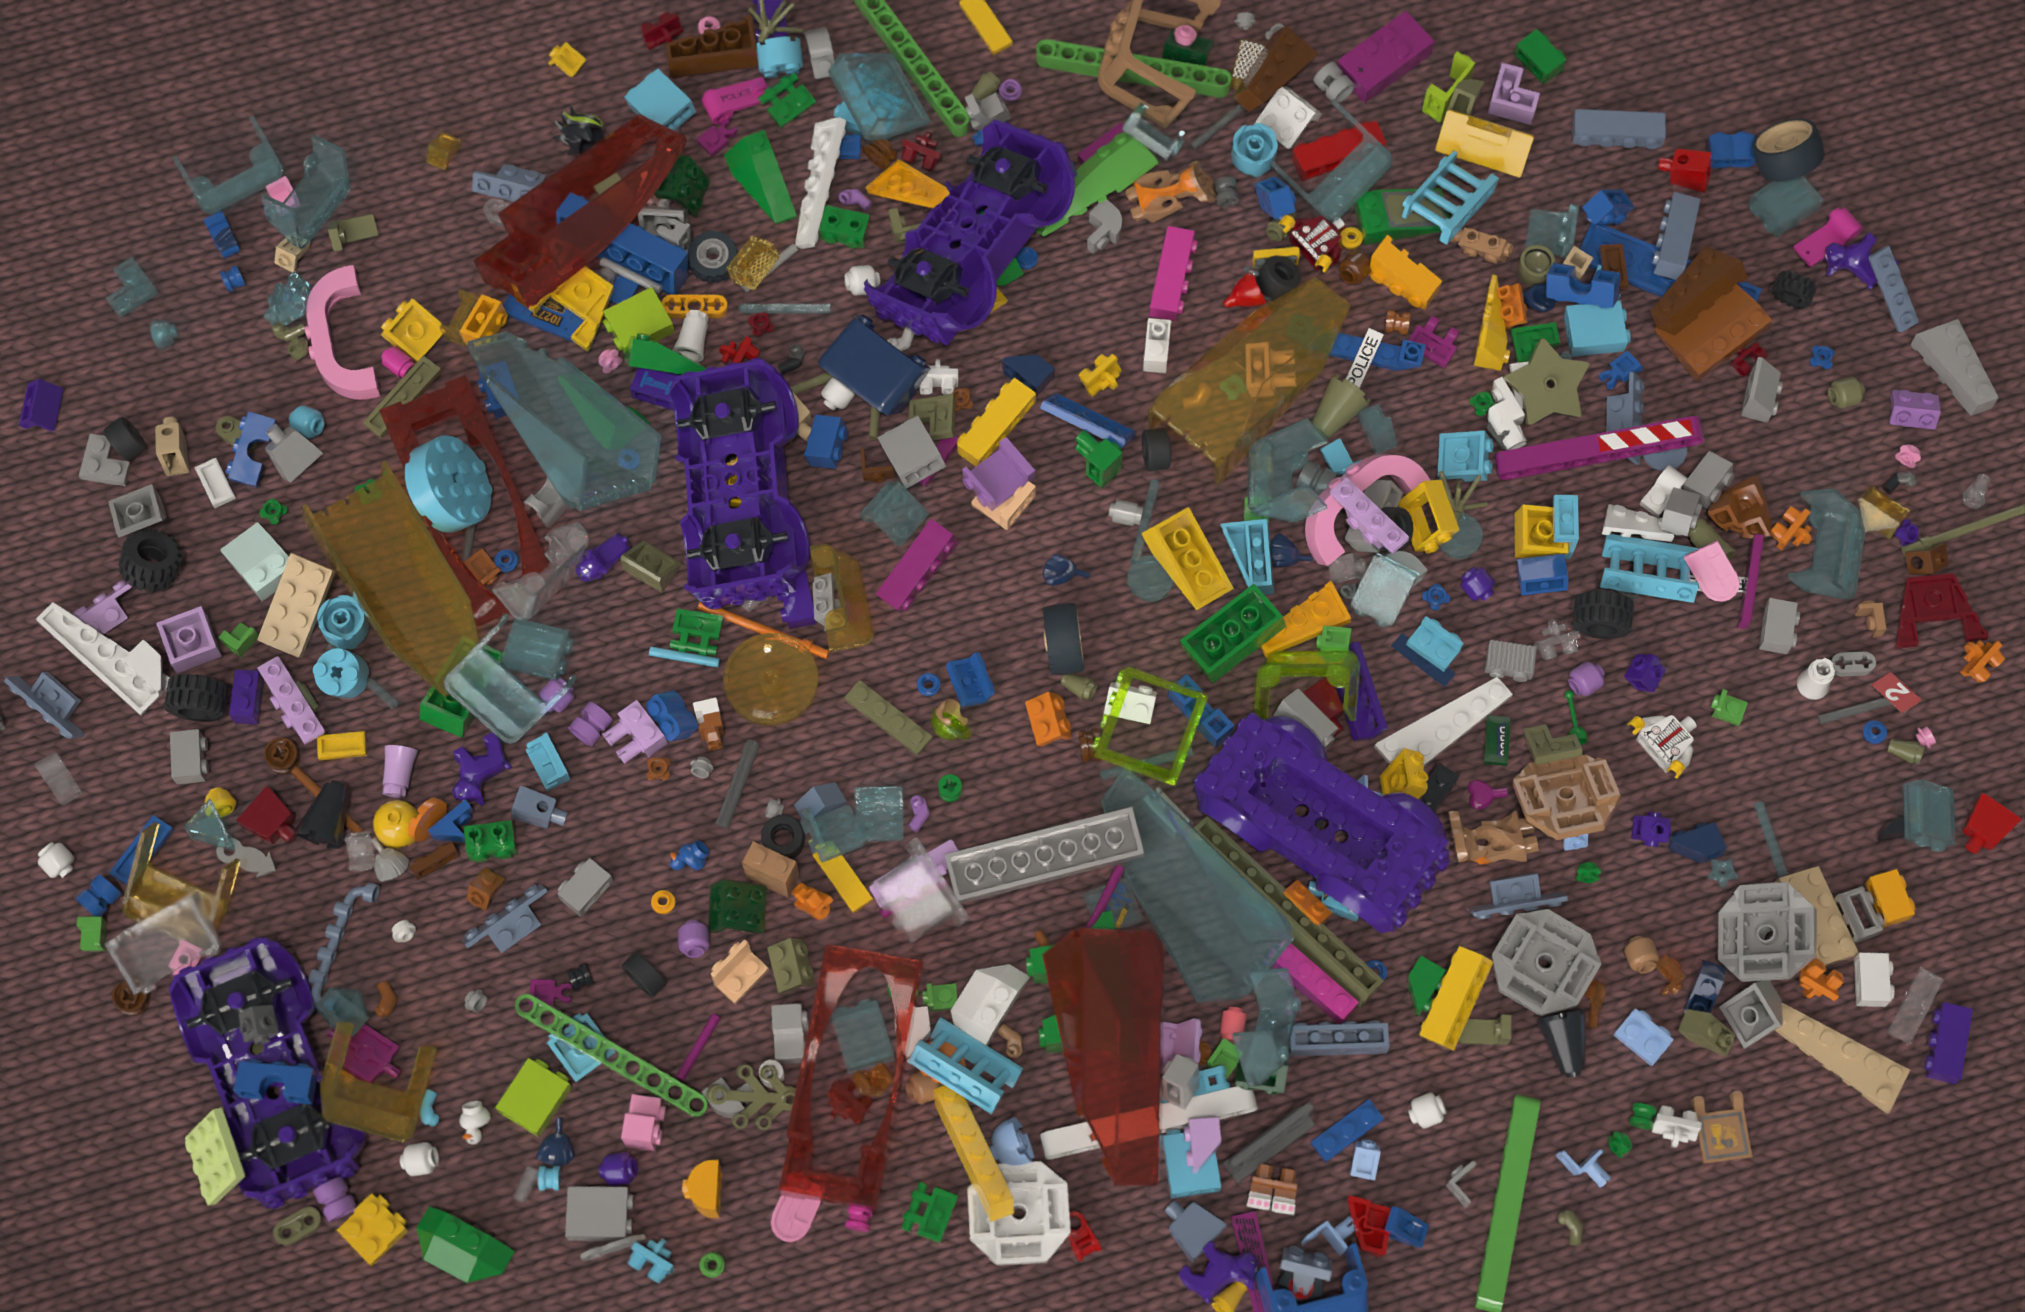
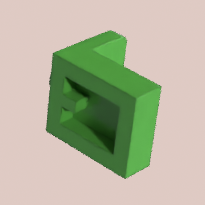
M1323 626L1322 634H1318L1317 648H1320L1321 657H1326L1327 651L1349 653L1352 628Z
M1723 689L1720 695L1715 694L1711 708H1714L1712 717L1739 726L1748 702L1726 695L1728 690Z
M926 983L927 990L922 991L923 1004L929 1005V1012L951 1010L957 1001L956 984L932 986L931 983Z

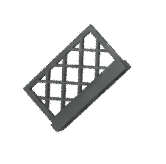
M1310 1102L1303 1107L1298 1106L1222 1163L1224 1169L1237 1185L1258 1169L1259 1164H1266L1315 1127L1314 1122L1310 1118L1314 1109Z

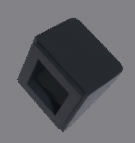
M1896 818L1877 836V840L1885 841L1903 838L1910 833L1911 829L1900 818Z

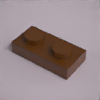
M1623 244L1600 245L1599 254L1602 270L1620 273V289H1628L1629 283Z
M452 842L441 844L430 855H423L414 860L413 864L409 867L417 880L459 857Z

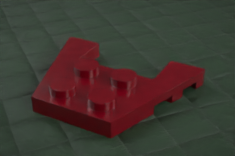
M1954 573L1908 577L1905 580L1895 644L1896 649L1917 647L1919 641L1915 623L1961 619L1965 642L1988 639L1989 636L1986 629L1982 628L1978 621L1977 613L1973 612L1967 601L1968 598Z

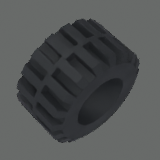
M142 529V532L137 530L133 532V535H129L123 543L118 565L120 566L119 572L123 574L122 578L124 581H129L130 586H136L141 591L146 589L148 592H153L155 589L162 591L163 587L169 588L178 576L182 557L180 545L175 543V538L172 536L168 537V533L164 531L160 533L157 529L152 531ZM143 558H150L157 562H148Z
M1594 590L1578 594L1574 600L1572 627H1574L1575 631L1593 638L1613 639L1626 636L1632 631L1634 601L1623 594L1606 590Z
M180 674L172 676L168 679L164 709L176 717L191 721L211 722L220 720L224 717L228 687L216 679L202 675Z

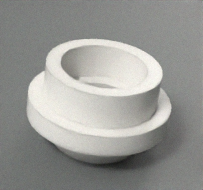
M402 920L393 926L392 937L396 942H407L414 936L416 928L409 921Z

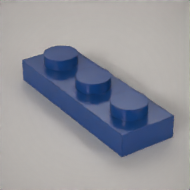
M152 815L109 874L131 888L174 829Z
M1369 1099L1314 1139L1310 1144L1324 1163H1327L1384 1121V1117Z

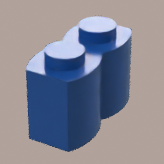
M1745 131L1737 132L1734 135L1717 132L1709 136L1707 152L1712 153L1711 168H1745L1754 166L1756 162L1752 143L1755 139L1754 134H1749Z
M671 690L655 694L646 703L649 715L658 723L660 731L668 741L673 742L689 738L698 729V723L694 715L686 709L682 697L676 691Z

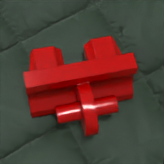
M748 336L740 342L737 350H734L737 344L733 341L728 346L721 345L719 348V352L723 355L721 362L727 364L729 359H731L730 363L740 364L742 358L747 360L757 358L760 350L750 344L752 339Z

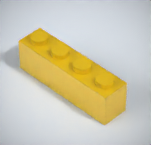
M1016 378L1010 383L1006 382L1003 385L997 399H992L987 404L985 413L981 417L977 416L972 422V428L968 433L964 432L957 440L958 454L975 467L993 454L999 447V442L1010 434L1036 403V393Z
M1459 946L1451 959V965L1447 974L1442 979L1441 988L1432 1001L1428 1017L1422 1023L1420 1036L1454 1051L1493 965V961L1481 954Z

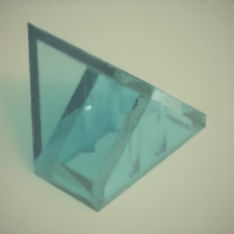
M210 798L185 824L184 829L193 840L233 851L235 845L225 821Z
M330 987L315 1005L329 1027H334L338 1031L352 1037L369 1019L360 990Z

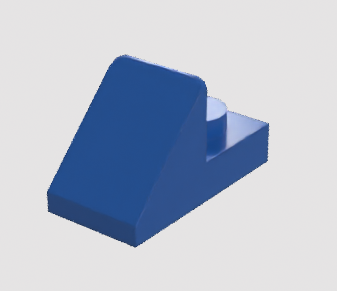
M464 800L428 830L433 840L465 842L464 834L457 827L463 826L471 820L474 814L472 807Z
M1392 1207L1385 1230L1390 1233V1239L1417 1248H1423L1429 1225L1399 1207Z

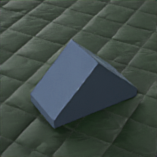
M836 782L813 786L794 804V807L805 826L847 804V801Z

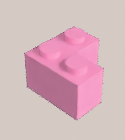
M632 1095L629 1114H625L621 1136L626 1148L656 1151V1145L661 1144L662 1130H660V1121H664L666 1116V1106H663L661 1098Z

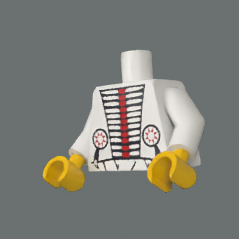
M1661 715L1645 718L1635 716L1627 723L1628 726L1633 725L1635 727V730L1632 732L1634 735L1640 732L1636 741L1664 772L1667 773L1669 770H1673L1677 774L1675 778L1678 779L1684 769L1689 766L1693 754L1691 744L1694 739L1689 733L1697 727L1694 720L1687 716L1679 723L1672 715L1668 717Z

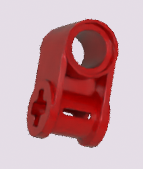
M1070 1212L1069 1219L1076 1218L1079 1220L1081 1227L1078 1230L1070 1229V1235L1067 1239L1077 1260L1081 1262L1083 1257L1095 1251L1100 1252L1102 1249L1084 1216L1079 1212Z

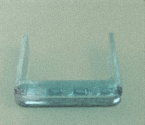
M1333 99L1331 103L1334 108L1363 135V140L1311 193H1306L1274 161L1270 163L1273 169L1329 221L1340 219L1393 163L1390 152Z
M505 614L447 675L444 680V687L450 695L502 741L512 744L516 743L570 689L577 677L573 675L547 701H542L484 650L483 646L509 618Z

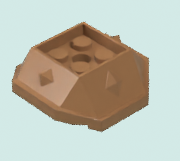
M1582 754L1579 757L1535 765V762H1531L1513 779V787L1527 822L1540 829L1548 837H1553L1556 840L1603 831L1620 802L1621 795L1606 759L1602 758L1594 759Z

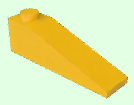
M1492 275L1474 366L1501 371L1503 363H1508L1510 350H1506L1508 341L1504 319L1501 318L1500 310L1502 309V304L1497 294V289L1499 288L1497 275Z

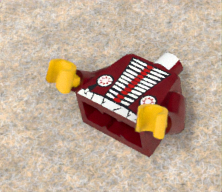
M1285 215L1279 221V225L1283 224L1286 226L1283 229L1285 233L1292 230L1289 242L1294 247H1299V253L1317 272L1322 267H1324L1322 271L1326 272L1329 267L1338 263L1342 252V236L1339 233L1346 229L1342 219L1336 218L1333 222L1329 223L1323 216L1293 219L1290 215Z

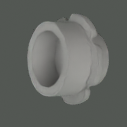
M1238 13L1237 20L1234 23L1239 25V29L1248 30L1252 29L1256 21L1252 13Z
M698 757L697 760L693 759L691 761V773L697 777L707 778L714 769L711 761L705 757Z
M770 798L765 817L772 818L782 815L784 805L780 804L779 798L777 800Z
M481 989L472 990L466 995L465 1008L475 1013L484 1008L487 1003V997Z

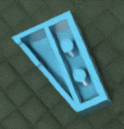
M1267 519L1222 523L1223 534L1247 588L1255 584L1264 595L1275 594L1270 530Z

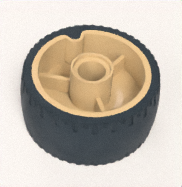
M1804 118L1788 119L1775 123L1761 131L1752 143L1758 169L1762 176L1770 181H1789L1802 177L1816 169L1825 157L1822 138L1814 122Z
M1061 603L1043 607L1044 641L1046 652H1048L1051 675H1065L1084 671L1076 603Z

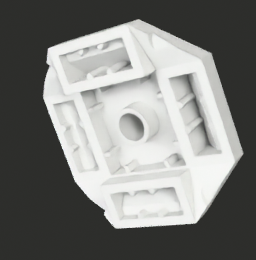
M1030 1162L1016 1166L997 1164L1013 1196L1014 1210L1022 1209L1025 1211L1026 1216L1021 1220H1017L1011 1214L990 1222L972 1184L968 1188L970 1240L996 1265L1046 1263L1070 1235L1067 1182L1058 1177L1042 1162Z

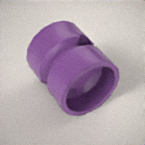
M588 702L581 711L582 717H576L568 729L580 741L592 747L600 738L599 732L605 731L613 722V719L602 708L592 702Z
M341 1177L335 1178L313 1191L319 1204H325L323 1213L328 1222L342 1218L357 1208L353 1197L346 1195L348 1187Z

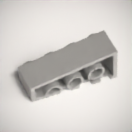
M1958 319L1916 334L1910 346L1922 355L1923 361L1928 367L1931 366L1939 375V380L1943 384L1946 383L1952 390V395L1970 416L1992 409L1999 397Z

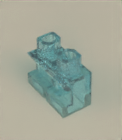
M296 272L288 276L286 285L281 283L275 284L273 294L268 297L270 308L265 311L264 318L272 325L279 321L287 325L305 315L311 285Z

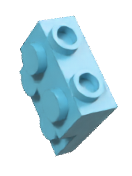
M1485 431L1440 434L1438 478L1441 480L1439 472L1443 471L1446 479L1462 478L1465 482H1471L1480 475V481H1486L1488 474L1492 473V462L1488 460L1489 453L1493 452V440L1489 439Z
M579 1013L572 1018L604 1037L587 1013L584 1016ZM573 1025L568 1026L562 1031L565 1037H572L576 1033ZM551 1034L548 1036L550 1038L547 1042L548 1046L575 1082L601 1064ZM587 1037L583 1041V1046L588 1050L595 1049L597 1041L593 1037ZM613 1049L607 1050L604 1054L605 1060L609 1059L616 1052Z

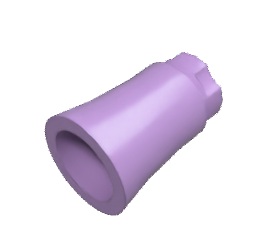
M386 745L384 746L385 765L382 794L388 797L405 798L418 751L405 746Z

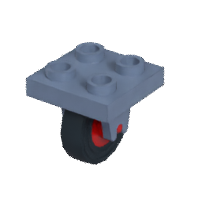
M1284 1247L1280 1267L1284 1271L1279 1279V1290L1285 1289L1290 1291L1295 1296L1297 1306L1319 1301L1323 1294V1280L1330 1281L1332 1259H1329L1328 1255L1324 1253L1314 1252V1254L1305 1253L1304 1249L1300 1247Z

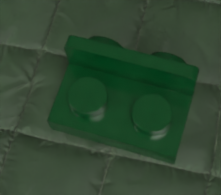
M1172 28L1165 42L1162 59L1206 66L1214 41L1196 36L1191 45H1181L1176 41L1175 29Z

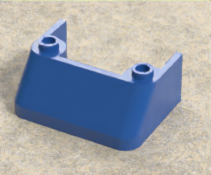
M1350 1245L1344 1252L1350 1270L1342 1279L1344 1294L1297 1306L1295 1296L1290 1291L1285 1289L1272 1291L1266 1267L1261 1268L1255 1274V1279L1265 1312H1369L1368 1283L1357 1245Z

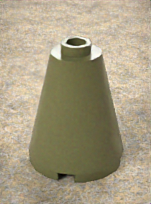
M1337 374L1332 376L1310 425L1313 428L1312 433L1321 440L1324 437L1327 439L1331 438L1371 402L1370 398L1367 400L1363 398L1365 393L1345 378L1342 382L1337 378L1340 375Z

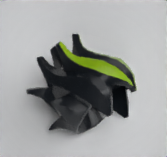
M569 107L571 116L563 112L561 115L563 124L555 120V124L562 134L552 138L560 140L571 148L567 156L571 154H586L594 148L596 142L605 144L602 129H604L603 122L595 115L579 114L573 107Z

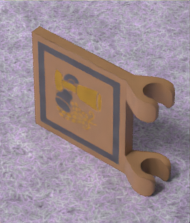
M1734 1091L1729 1095L1733 1110L1705 1113L1703 1097L1696 1096L1691 1099L1693 1112L1697 1113L1698 1122H1702L1701 1130L1698 1132V1139L1703 1164L1752 1157L1741 1091Z

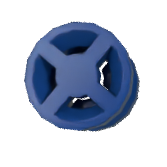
M236 265L232 266L231 270L227 272H219L229 293L233 292L234 288L238 286H246Z

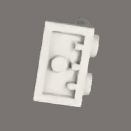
M1282 86L1258 117L1256 123L1270 127L1274 131L1276 139L1285 147L1291 148L1311 120L1318 121L1322 113L1290 88Z

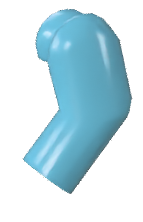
M426 1089L418 1106V1112L425 1125L435 1126L439 1121V1115L434 1113L432 1105L438 1094Z

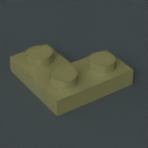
M954 394L910 401L909 419L918 415L922 423L930 422L929 436L932 441L954 437L956 398Z
M1546 724L1523 729V736L1535 765L1582 756V747L1576 734L1552 739Z

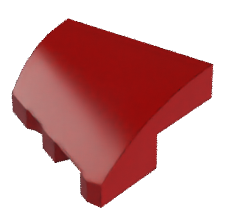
M1349 1195L1347 1202L1360 1250L1379 1258L1385 1256L1390 1234L1385 1228L1392 1208Z

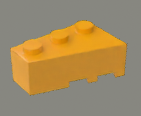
M1387 235L1372 255L1370 263L1371 273L1369 276L1376 283H1382L1387 286L1393 294L1406 298L1412 306L1420 307L1425 311L1440 291L1442 280L1422 263L1416 265L1407 257L1409 252L1405 249L1402 251L1398 250L1391 244L1393 239Z

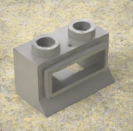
M832 573L814 577L813 583L814 619L824 626V631L847 625V621L835 613V611L841 610L844 607V603L839 599H834V590L845 587V582Z
M1863 886L1837 894L1834 898L1836 905L1840 904L1844 912L1842 917L1845 924L1851 927L1854 934L1852 939L1855 944L1878 936L1883 931V918L1880 913H1875L1872 907L1874 904L1873 897L1869 891L1865 892ZM1858 898L1871 928L1864 929L1851 899Z

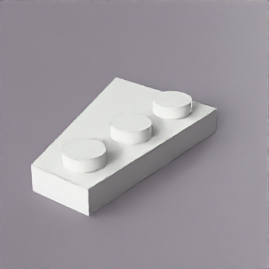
M1608 505L1602 530L1603 535H1610L1611 531L1621 532L1622 537L1640 534L1645 539L1672 542L1674 534L1660 529L1663 518L1650 516L1642 511H1632L1621 505Z

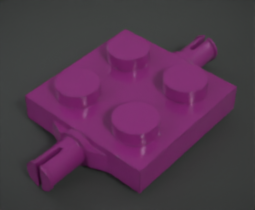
M359 1021L345 1035L334 1027L329 1031L328 1037L339 1043L337 1049L330 1056V1062L370 1087L378 1076L384 1072L395 1079H398V1076L401 1075L402 1070L391 1064L392 1059L399 1052V1046Z

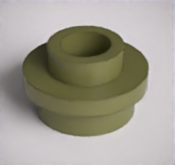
M294 338L288 347V353L295 360L305 357L309 350L308 341L304 338Z

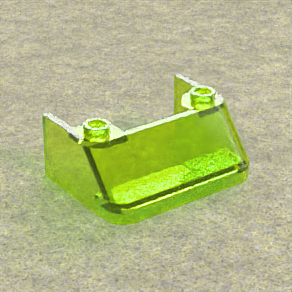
M1275 651L1267 656L1258 670L1254 709L1261 719L1265 720L1268 718L1270 688L1276 686L1280 682L1281 677L1327 676L1332 686L1345 688L1343 709L1351 721H1356L1359 659L1351 651Z

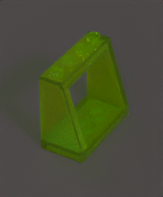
M1127 665L1126 670L1120 669L1116 680L1117 683H1120L1118 692L1112 691L1108 705L1112 706L1110 714H1104L1100 727L1104 728L1101 738L1096 736L1091 750L1096 751L1094 755L1096 758L1176 786L1207 702L1208 693ZM1133 677L1196 699L1170 770L1107 749Z

